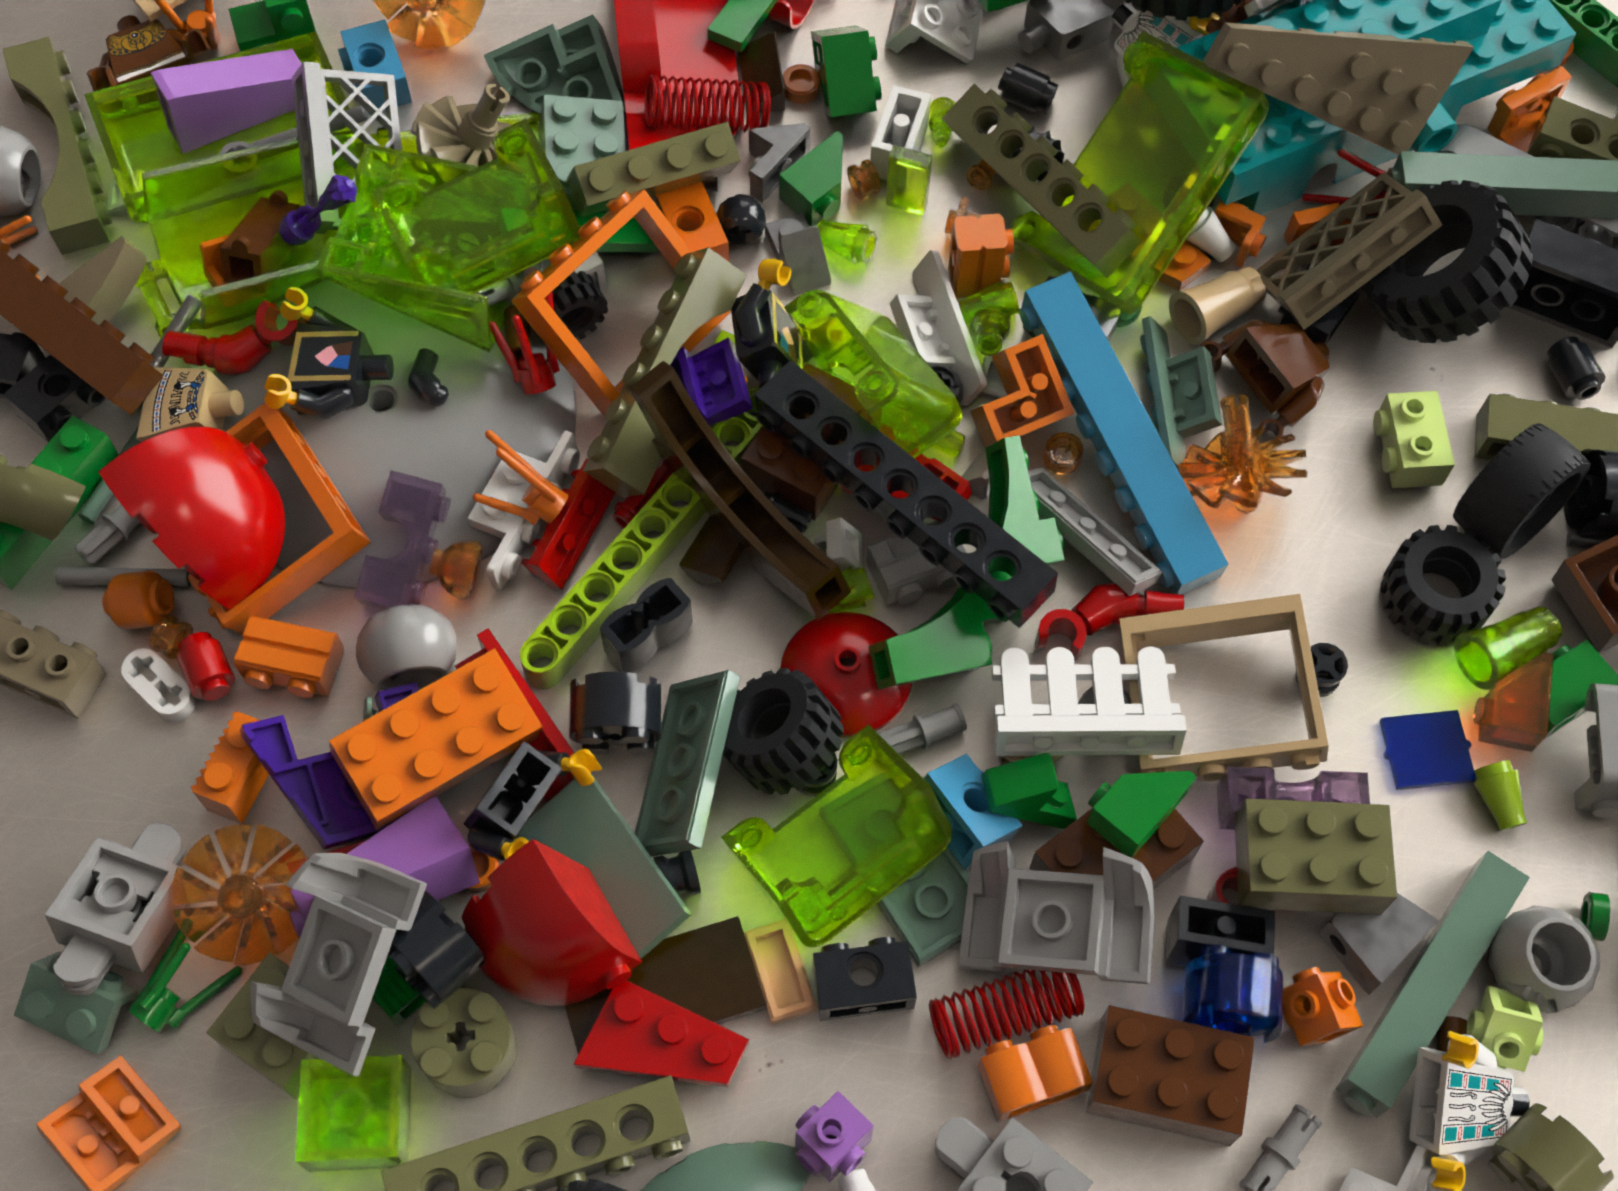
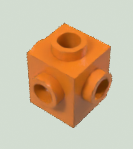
M1319 967L1309 968L1293 975L1294 984L1278 991L1283 1003V1016L1288 1025L1294 1030L1300 1046L1325 1044L1363 1027L1354 1005L1356 1002L1354 991L1348 981L1343 978L1341 972L1321 973Z

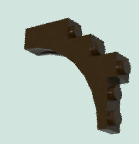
M665 361L660 362L629 388L655 435L652 442L666 468L697 492L710 518L742 543L758 573L818 621L851 593L839 565L791 524L726 450L688 395L672 366Z

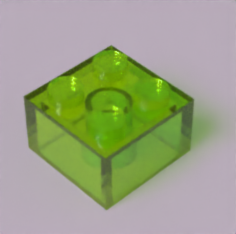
M402 1055L366 1057L359 1077L353 1076L322 1059L301 1060L296 1163L308 1172L391 1168L409 1162L411 1067Z

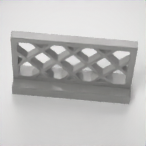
M303 62L292 76L305 205L313 208L318 206L319 197L325 191L333 175H337L334 172L333 162L339 156L345 159L358 172L352 179L354 183L362 176L380 193L370 205L358 194L355 196L356 202L353 203L362 211L356 219H339L338 208L322 211L320 213L322 223L320 229L315 234H325L328 230L407 233L411 229L394 75L320 69V63ZM325 82L338 83L350 96L339 106L326 94ZM366 85L383 86L385 103L379 109L360 92ZM353 99L371 115L361 127L343 110ZM385 108H386V116L382 113V111H383ZM328 109L332 112V114L329 117ZM335 117L354 133L344 145L330 133L329 123ZM375 119L388 131L389 141L383 148L365 131ZM357 137L376 154L366 166L347 149ZM389 147H390V154H389L388 152H386V150H387ZM332 148L336 151V153L333 156ZM378 158L392 169L393 180L388 186H385L369 170ZM384 197L396 208L397 221H385L373 207ZM365 216H367V217H369L371 220H362V219H363Z

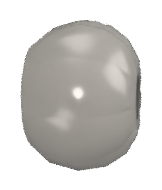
M0 126V218L17 216L35 202L40 187L41 166L36 148L24 135ZM21 170L31 178L28 182L30 189L26 191L27 196L25 197L22 195L24 191L22 184L25 180Z
M416 604L393 606L367 620L357 637L356 659L361 672L369 681L384 690L417 682L418 688H422L447 675L456 660L457 638L450 620L440 611Z
M1534 905L1524 910L1513 912L1501 923L1488 948V965L1494 974L1498 988L1507 990L1524 1001L1538 1004L1540 1012L1549 1014L1575 1006L1593 990L1600 970V953L1590 931L1580 919L1560 909ZM1532 953L1540 959L1541 973L1534 963Z

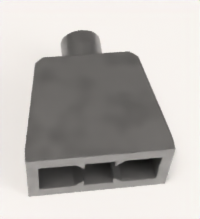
M1030 0L1026 8L1025 30L1018 34V41L1022 49L1027 53H1032L1043 46L1055 59L1062 60L1109 39L1113 26L1111 19L1115 11L1103 0Z
M1397 893V898L1383 914L1332 912L1335 916L1320 931V936L1362 989L1370 995L1439 921Z

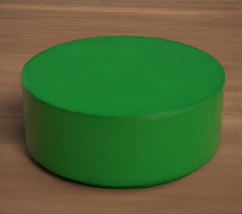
M1588 892L1583 898L1580 920L1590 931L1593 940L1604 941L1608 933L1610 922V899L1608 894Z

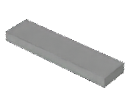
M1038 467L1028 471L1032 490L1036 493L1039 501L1038 515L1042 519L1055 518L1057 529L1062 536L1123 591L1131 596L1158 583L1163 572L1043 467Z

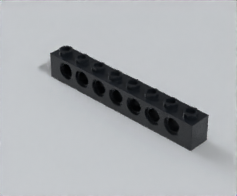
M791 360L755 393L756 417L767 431L771 433L777 431L787 439L789 446L799 457L803 459L809 457L819 465L821 472L831 483L835 485L841 483L852 492L855 501L868 512L874 510L883 517L889 529L896 536L902 539L909 538L919 547L920 553L928 562L935 566L941 564L953 574V579L960 588L967 593L972 594L975 592L987 602L990 611L1004 622L1009 620L1020 628L1055 592L1058 572ZM801 413L811 415L806 419H797L794 417L795 415ZM830 439H840L843 441L838 445L825 443ZM872 465L876 469L864 472L859 470L858 467ZM895 491H904L909 496L895 498L890 494ZM935 517L942 520L943 523L932 526L924 523L923 520ZM969 544L977 550L972 553H964L959 551L957 547ZM1002 571L1008 573L1012 578L1006 581H999L994 579L991 574Z

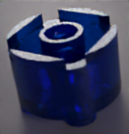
M1208 945L1201 949L1200 957L1187 963L1184 980L1183 1022L1246 1036L1264 1035V1043L1271 1042L1281 1035L1283 973L1279 968L1277 956L1269 953L1237 954L1231 953L1230 949L1224 946Z

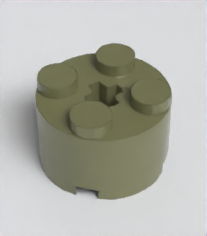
M458 988L436 1009H433L426 1001L422 1004L412 1028L411 1047L415 1061L434 1086L453 1097L473 1098L492 1091L498 1086V1083L505 1075L510 1072L516 1059L517 1039L505 1011L492 995L477 989ZM470 1035L473 1040L467 1042L466 1050L459 1051L456 1044L461 1043L462 1037Z
M1539 1103L1533 1104L1494 1143V1146H1491L1494 1157L1488 1162L1491 1169L1507 1184L1511 1185L1516 1181L1525 1191H1602L1614 1179L1612 1170L1603 1173L1598 1165L1604 1160V1157L1585 1135L1561 1115L1554 1121L1542 1115L1548 1107Z

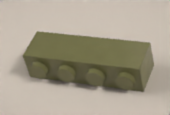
M724 122L576 165L572 168L566 179L580 217L607 210L606 204L610 200L617 198L624 190L631 194L645 189L651 197L731 173L741 162V158L729 124Z
M1489 393L1476 415L1474 458L1492 460L1510 441L1536 423H1541L1555 431L1580 452L1585 449L1618 451V414L1602 412L1597 408H1577L1559 405L1554 401H1534L1516 398L1511 394L1496 395Z

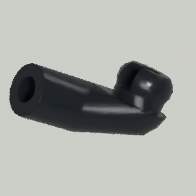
M422 348L418 351L410 371L408 385L424 403L429 402L432 406L439 407L446 402L449 391L447 387L440 384V380L433 374L438 362V355L430 349Z

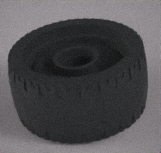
M1541 423L1533 424L1502 448L1479 473L1456 505L1453 519L1464 531L1467 529L1476 533L1473 538L1478 542H1481L1483 539L1491 545L1488 551L1493 554L1497 553L1501 559L1507 558L1526 545L1555 517L1579 488L1589 472L1591 463L1561 435Z

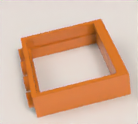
M645 189L631 194L624 190L617 198L610 200L606 204L609 211L602 218L599 219L596 216L582 225L577 231L580 238L571 246L565 243L557 248L548 257L551 264L541 273L539 270H535L523 279L524 282L519 286L522 290L511 299V302L604 417L610 404L619 397L625 383L621 380L615 387L544 298L632 217L636 219L674 270L679 260L686 253H691V250ZM731 310L712 318L696 329L680 348L684 347L690 352L731 313Z
M266 403L259 406L226 432L244 445L251 442L258 449H261L275 439L334 533L231 610L225 608L202 591L197 584L200 581L191 574L188 575L192 586L202 596H206L211 604V607L208 608L209 615L217 619L223 630L229 628L241 635L244 633L249 617L270 618L371 543L291 416L282 408H269Z

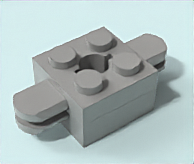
M154 823L147 825L131 848L97 837L44 914L57 943L66 946L54 963L53 970L63 989L71 995L83 996L92 994L113 964L143 974L192 897L183 868L177 865L184 855V848L178 832L169 824Z
M962 1117L950 1119L942 1125L935 1140V1153L938 1159L964 1180L957 1191H1088L1093 1184L1091 1179L1013 1117L995 1141L968 1119Z

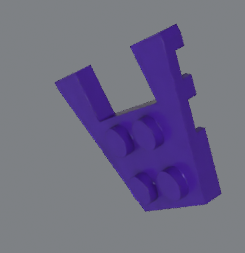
M417 682L378 691L374 697L378 711L381 712L417 692ZM284 715L241 726L240 733L242 738L323 849L374 836L396 821L394 820L376 830L331 752L297 759Z

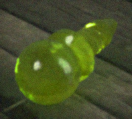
M944 96L938 97L931 102L929 127L934 132V141L939 148L945 147L949 141V134L953 131L941 118L953 107L955 102L951 98Z

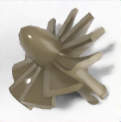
M496 84L486 85L478 104L456 106L453 96H445L431 105L425 102L411 128V134L416 136L418 155L422 160L433 159L442 178L450 184L461 183L465 180L477 194L485 195L486 190L478 167L493 180L495 185L507 192L511 190L512 186L500 175L496 167L515 173L518 177H521L524 170L513 163L502 152H512L524 157L527 156V150L523 147L495 138L497 133L511 132L514 129L508 123L497 121L505 105L508 104L510 96L501 86L498 88L496 95L493 96Z

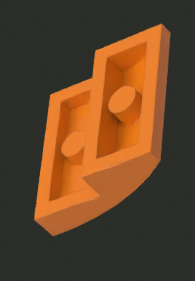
M122 1055L80 1083L79 1094L36 1123L38 1132L87 1191H114L158 1153L181 1129L179 1122Z

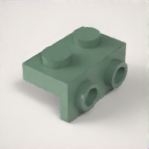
M56 952L31 963L14 1016L95 1054L106 1050L121 1006L134 1000L138 989L125 983L123 977L119 974L108 971L92 994L83 996L71 995L63 989L53 970L54 963L62 952Z

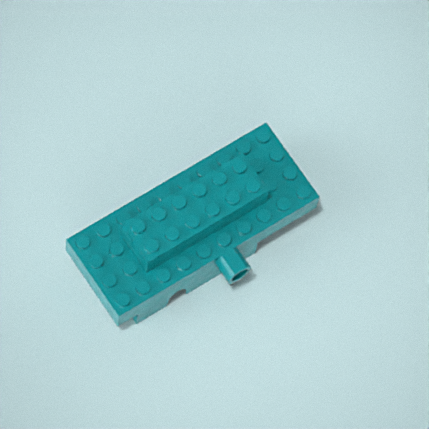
M1293 0L1238 22L1240 24L1273 26L1275 29L1298 31V28L1313 29L1316 32L1322 33L1341 31L1393 35L1399 39L1418 40L1419 38H1430L1437 42L1453 43V40L1470 43L1474 46L1473 50L1408 150V152L1415 150L1416 152L1431 153L1440 151L1457 134L1459 127L1455 121L1462 106L1559 66L1576 35V32L1549 0H1308L1305 2L1304 0ZM1220 30L1151 57L1144 90L1225 205L1237 201L1249 210L1262 215L1300 199L1312 176L1328 164L1336 163L1338 165L1335 180L1332 181L1333 184L1364 172L1337 155L1339 149H1344L1374 166L1381 165L1399 156L1207 66L1203 60Z

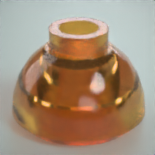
M462 540L451 544L444 550L436 548L432 556L429 574L437 575L442 587L455 598L463 601L468 599L473 592L483 555L482 544L480 541Z

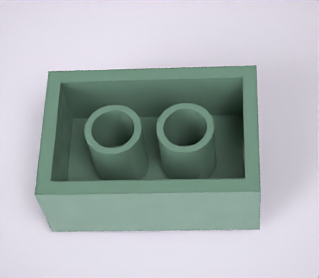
M543 95L538 124L541 210H577L566 179L572 168L579 164L626 151L623 101Z

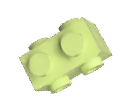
M1438 391L1387 393L1380 409L1374 413L1373 425L1376 435L1381 436L1382 468L1385 473H1389L1392 488L1442 486L1454 468L1455 462Z

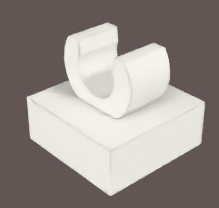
M841 517L826 521V534H821L814 538V544L822 550H827L826 555L837 563L841 572L848 577L864 573L862 533Z

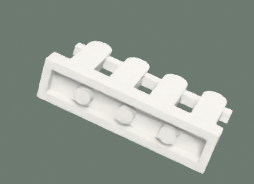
M1151 646L1139 651L1136 664H1120L1119 655L1114 649L1100 647L1093 652L1091 664L1074 665L1073 654L1063 647H1056L1048 652L1046 665H1029L1028 655L1024 650L1015 647L1006 649L1002 653L1000 665H992V681H1001L1003 704L995 705L994 717L997 720L994 739L995 756H1035L1042 753H1049L1051 756L1180 755L1187 730L1185 715H1180V703H1170L1168 680L1175 679V664H1166L1164 653L1160 649ZM1076 680H1092L1094 704H1078ZM1122 680H1138L1140 704H1124ZM1030 681H1047L1049 704H1032Z

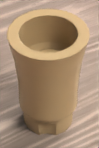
M1252 267L1229 271L1198 286L1174 292L1169 299L1170 317L1176 330L1186 341L1199 345L1217 330L1249 312L1254 305L1263 301L1266 296V287L1262 282L1261 275Z

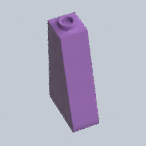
M293 49L158 69L151 72V76L167 127L184 154L294 111L292 76L302 63Z
M436 796L426 800L347 853L348 855L384 864L427 883L425 891L437 901L480 883L470 846ZM293 889L290 892L297 910L290 912L289 917L300 939L315 896Z

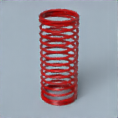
M651 74L648 77L645 89V120L649 127L656 126L657 128L661 125L662 118L665 128L670 125V120L672 121V126L676 128L680 120L681 127L684 129L689 119V126L692 130L696 127L697 122L698 127L703 129L705 123L707 127L714 126V123L717 125L727 122L729 98L728 124L730 129L732 125L733 130L737 132L741 125V129L745 133L748 128L751 130L767 127L771 109L769 86L765 81L755 84L753 81L746 83L742 80L738 83L736 80H732L729 83L726 79L722 82L718 79L711 81L709 78L703 81L700 77L694 81L692 77L685 80L682 76L678 79L671 76L668 79L665 75L659 79L657 75L653 76ZM663 79H665L666 83L664 98L662 96L661 87ZM674 80L675 87L673 97L671 98L670 84ZM682 80L684 86H683L682 95H681V101H680V89H679V84H680V81ZM689 81H691V83H692V89H691V93H690V100H689V91H688V83H689ZM700 81L701 89L698 98L697 83ZM707 82H709L710 85L708 96L706 94L705 87ZM717 82L719 87L715 96L714 85ZM724 83L727 84V90H726V94H725V99H724V91H723V85H724ZM733 84L736 86L734 97L731 88ZM743 84L745 88L743 95L741 96L740 87ZM750 85L753 86V91H752V94H751V98H750V92H749V86H750ZM761 93H762V94H763V111H762V119H761V124H760L759 111H760V97H761ZM712 96V116L710 123V102ZM737 96H738V119H737V125H736V123H735V112H736V102H737ZM667 97H668V112H667V119H666V108H667ZM703 97V117L701 123V105ZM747 97L746 125L744 126V106ZM693 99H694V118H693V121H692V110H693ZM721 99L720 122L718 123L719 100ZM676 100H677L676 120H675V104H676ZM684 101H685V103H686V104H685V119H684Z
M1026 969L1022 971V974L1014 971L1012 977L1004 974L1001 981L994 978L991 984L984 981L981 988L976 985L973 986L971 991L964 988L961 995L953 992L951 999L943 995L941 1001L937 998L934 1000L930 999V1017L944 1055L951 1060L952 1057L955 1059L959 1057L961 1053L956 1034L946 1012L945 1000L952 1009L954 1023L962 1047L969 1054L971 1051L970 1042L962 1019L956 1009L955 996L962 1005L971 1041L974 1047L980 1050L979 1034L969 1008L966 1005L965 993L972 1001L981 1037L985 1045L989 1047L991 1045V1037L983 1013L976 1001L975 989L982 997L985 1016L992 1036L996 1042H1000L1002 1037L998 1022L1004 1036L1010 1040L1012 1037L1010 1024L1015 1034L1020 1037L1022 1034L1021 1023L1024 1029L1031 1033V1019L1035 1027L1040 1029L1043 1025L1042 1018L1048 1026L1052 1025V1015L1057 1022L1061 1023L1063 1019L1062 1011L1065 1017L1070 1020L1073 1015L1076 1017L1082 1016L1085 1012V1002L1077 975L1065 973L1070 983L1074 1000L1064 973L1051 972L1052 985L1046 971H1039L1042 976L1043 991L1036 978V970ZM1026 972L1031 977L1034 995L1026 981ZM1016 976L1021 980L1025 1001L1016 985ZM1006 979L1012 986L1015 1005L1006 989ZM996 983L1000 986L1002 990V996L1006 1012L1004 1010V1007L1001 1003L999 996L996 993ZM986 986L992 993V1000L997 1015V1019L990 1005V1002L986 997ZM1049 990H1050L1051 995H1052V997H1053V1000H1054V1003H1055V1006H1056V1010H1055V1007H1054V1005H1053V1002H1052V999H1051ZM1041 999H1042V1001H1043V1004H1044L1046 1013H1045V1011H1044V1008H1043Z

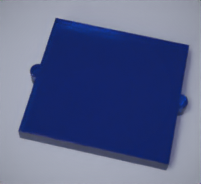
M1458 710L1384 717L1380 719L1379 722L1386 746L1383 756L1390 762L1396 790L1470 783L1476 780L1469 753L1472 744L1465 738Z

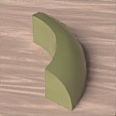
M0 454V522L22 528L53 541L66 525L86 486L33 464H29L28 468L7 465V459Z

